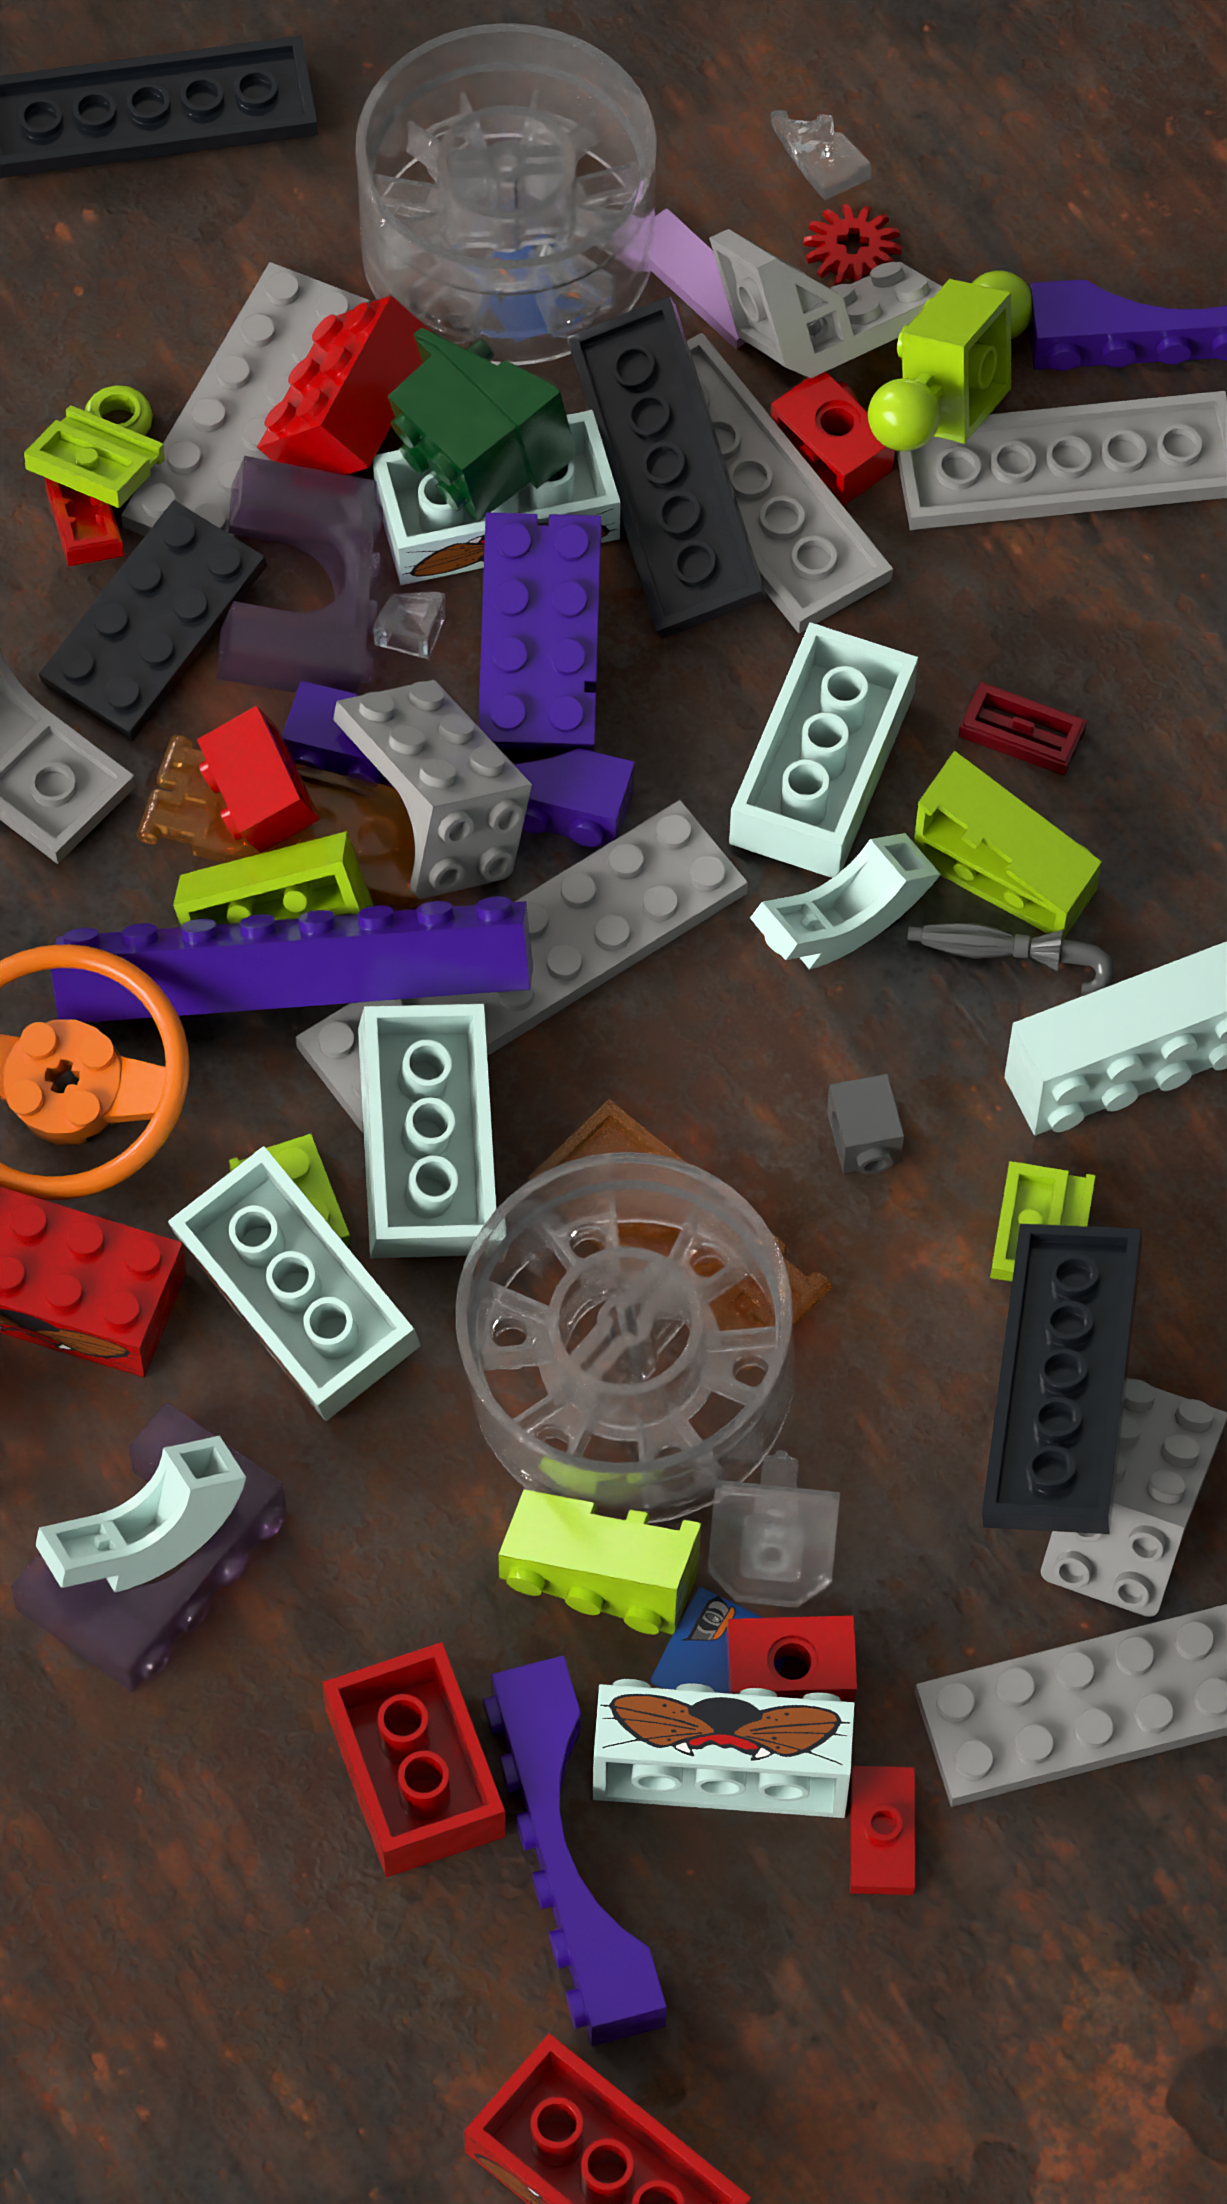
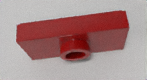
M45 478L47 496L68 567L123 557V543L112 506Z
M852 1766L850 1894L914 1895L915 1767Z

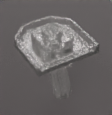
M777 1450L775 1455H766L764 1457L760 1484L716 1480L707 1571L736 1602L798 1608L829 1586L832 1581L840 1492L797 1488L798 1460L788 1456L787 1451Z

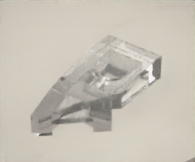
M776 110L770 113L771 125L783 146L806 179L824 200L871 179L870 162L843 133L834 132L833 115L819 114L817 119L813 121L789 119L787 111Z

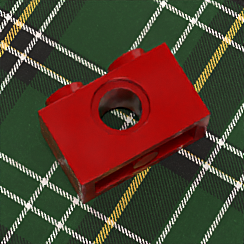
M827 372L813 378L808 377L771 403L770 417L842 506L893 471L895 450L884 446L873 435L868 423V412L858 403L852 389L842 381L836 382ZM830 433H840V434H843V435H842V436H834V435H830Z
M854 1616L728 1619L726 1642L729 1694H739L742 1690L749 1688H762L775 1692L777 1697L803 1699L805 1695L810 1693H829L838 1696L841 1702H855L857 1675ZM792 1656L801 1659L809 1671L800 1679L789 1680L779 1675L774 1665L778 1660Z

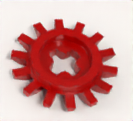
M843 204L842 206L844 219H840L836 213L829 209L824 210L822 216L829 224L821 221H811L808 229L818 234L804 237L803 246L817 247V249L806 255L807 263L810 264L821 260L823 264L816 274L823 278L831 271L836 275L834 285H841L845 278L854 279V282L870 275V271L876 266L895 262L888 254L901 255L902 246L888 240L900 237V232L898 228L881 229L889 222V217L886 214L879 215L869 222L867 220L871 213L870 206L865 205L860 211L858 218H853L849 204ZM848 234L859 235L860 243L868 244V247H859L857 254H848L846 246L837 244V242L847 241Z

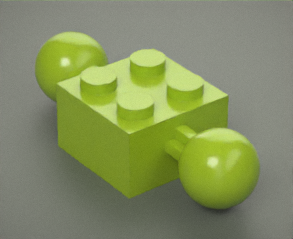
M1002 270L984 273L972 283L949 279L933 298L931 297L926 301L923 309L912 322L902 328L897 342V354L902 358L903 378L889 381L881 386L873 395L868 408L870 429L880 443L896 451L918 449L927 444L933 436L966 443L1011 390V339L1019 336L1028 327L1033 313L1031 290L1023 279L1011 272Z

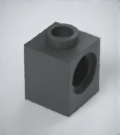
M888 1074L830 1084L827 1114L843 1174L856 1171L863 1174H876L889 1169L893 1164L901 1163L904 1134Z

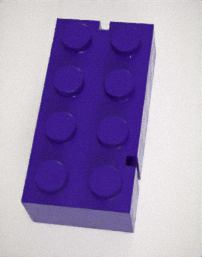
M486 512L479 728L502 753L561 755L578 748L595 752L601 516L549 514V526L538 525V514Z

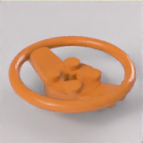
M72 944L48 945L24 950L6 957L0 961V989L25 975L55 968L82 969L109 977L131 991L150 1012L162 1038L166 1067L120 1056L112 1041L106 1035L102 1034L96 1027L76 1019L51 1020L46 1023L35 1022L23 1030L21 1037L0 1034V1100L8 1103L12 1111L35 1136L56 1145H80L88 1142L86 1138L100 1133L109 1123L113 1125L119 1122L151 1120L138 1139L124 1152L111 1161L86 1172L66 1176H40L18 1171L0 1162V1187L42 1200H67L89 1196L109 1189L132 1176L149 1162L164 1145L178 1121L187 1094L190 1066L188 1044L181 1020L170 999L161 987L136 965L122 957L89 946ZM72 1071L75 1077L79 1078L78 1084H69L66 1086L64 1093H58L59 1089L54 1084L58 1076L63 1075L64 1072Z

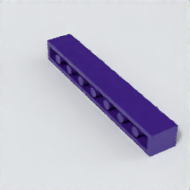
M489 897L480 900L476 905L454 907L449 902L433 901L424 903L415 910L393 911L388 906H371L360 910L358 914L335 916L331 911L314 910L300 915L299 918L275 920L271 915L259 914L248 916L242 919L240 923L216 924L211 919H196L184 923L181 927L157 929V926L154 924L140 923L128 926L122 932L99 933L94 928H78L66 932L63 936H57L54 945L72 944L93 947L122 957L136 965L161 987L179 1016L530 990L533 974L526 901L512 902L511 899L506 897ZM51 969L58 1020L76 1019L87 1023L152 1018L150 1012L131 991L109 977L82 969Z

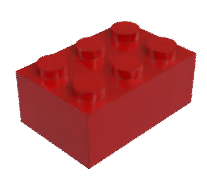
M392 295L369 304L363 302L353 310L337 316L331 314L325 317L312 334L314 344L308 355L290 373L288 383L291 386L285 397L267 415L264 422L267 429L256 448L304 489L369 468L392 426L391 421L395 419L388 395L423 364L414 333L421 327L430 332L432 331Z
M443 1642L322 1682L325 1709L386 1878L506 1837L505 1810Z

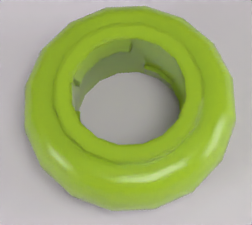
M114 385L103 388L93 394L85 406L86 412L100 418H104L106 414L114 410H126L133 414L132 418L125 423L117 425L144 436L151 429L153 413L149 401L140 391L129 386Z

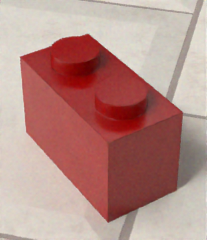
M257 705L197 739L206 759L199 763L200 771L211 790L215 794L221 792L227 807L220 810L226 827L235 840L239 841L245 838L261 854L321 820L278 727Z

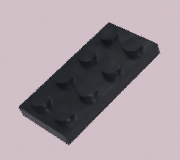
M173 500L39 672L41 682L133 741L267 567L265 556Z

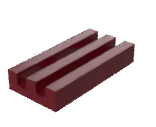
M980 681L960 724L958 737L1065 776L1069 769L1071 758H1074L1078 749V743L1080 739L1082 740L1086 731L1087 720ZM986 704L1018 717H1013L1012 719L982 707ZM1032 722L1065 733L1068 736L1067 738H1063L1053 733L1034 727L1035 724Z

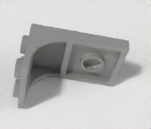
M0 644V820L58 864L136 788L135 776L36 701L10 670L2 654Z
M435 680L416 682L412 685L380 692H369L361 696L336 702L333 720L393 785L407 808L415 840V861L410 890L417 898L424 899L503 880L513 872L532 784Z
M1127 1378L1110 1534L1052 1531L1041 1568L1042 1577L1052 1584L1148 1617L1156 1615L1161 1606L1193 1508L1227 1421V1412L1210 1407L1202 1401L1187 1399L1152 1387L1144 1381Z

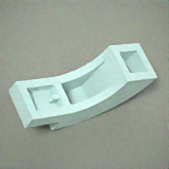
M906 833L869 840L863 850L846 868L828 882L804 894L763 901L750 919L764 934L765 941L772 950L780 954L785 960L800 958L809 969H813L842 958L879 935L908 911L941 874Z
M220 1436L163 1448L161 1461L154 1476L134 1497L104 1513L39 1527L36 1547L61 1588L106 1578L115 1593L127 1590L164 1574L200 1549L231 1514L242 1493L247 1477Z

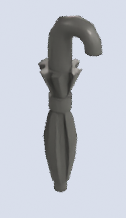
M953 922L924 925V927L909 926L908 940L922 942V945L973 959L1004 957L1012 954L1013 957L1028 959V956L1056 972H1058L1059 963L1090 966L1096 972L1095 979L1082 983L1081 997L1110 986L1115 975L1113 959L1109 953L1095 944L1062 939L1063 929L1031 938L1030 935L1022 934L1013 936L1006 931L981 923Z

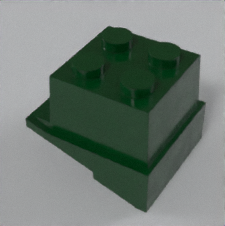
M422 327L414 333L423 364L388 395L395 419L391 421V425L404 443L399 448L404 459L418 474L422 475L427 470L439 482L436 484L437 490L454 510L459 511L464 507L479 522L485 517L486 512L491 513L531 483L538 489L577 456L562 396L553 384L506 360L502 361L498 366L489 362L494 357V353L481 338L468 349H464Z

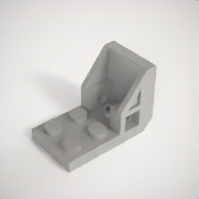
M730 229L709 238L738 337L784 367L809 378H813L898 338L902 328L906 324L909 325L923 309L926 301L931 297L933 298L942 288L941 285L900 261L878 265L870 271L869 276L852 284H841L828 288L807 276L803 271Z

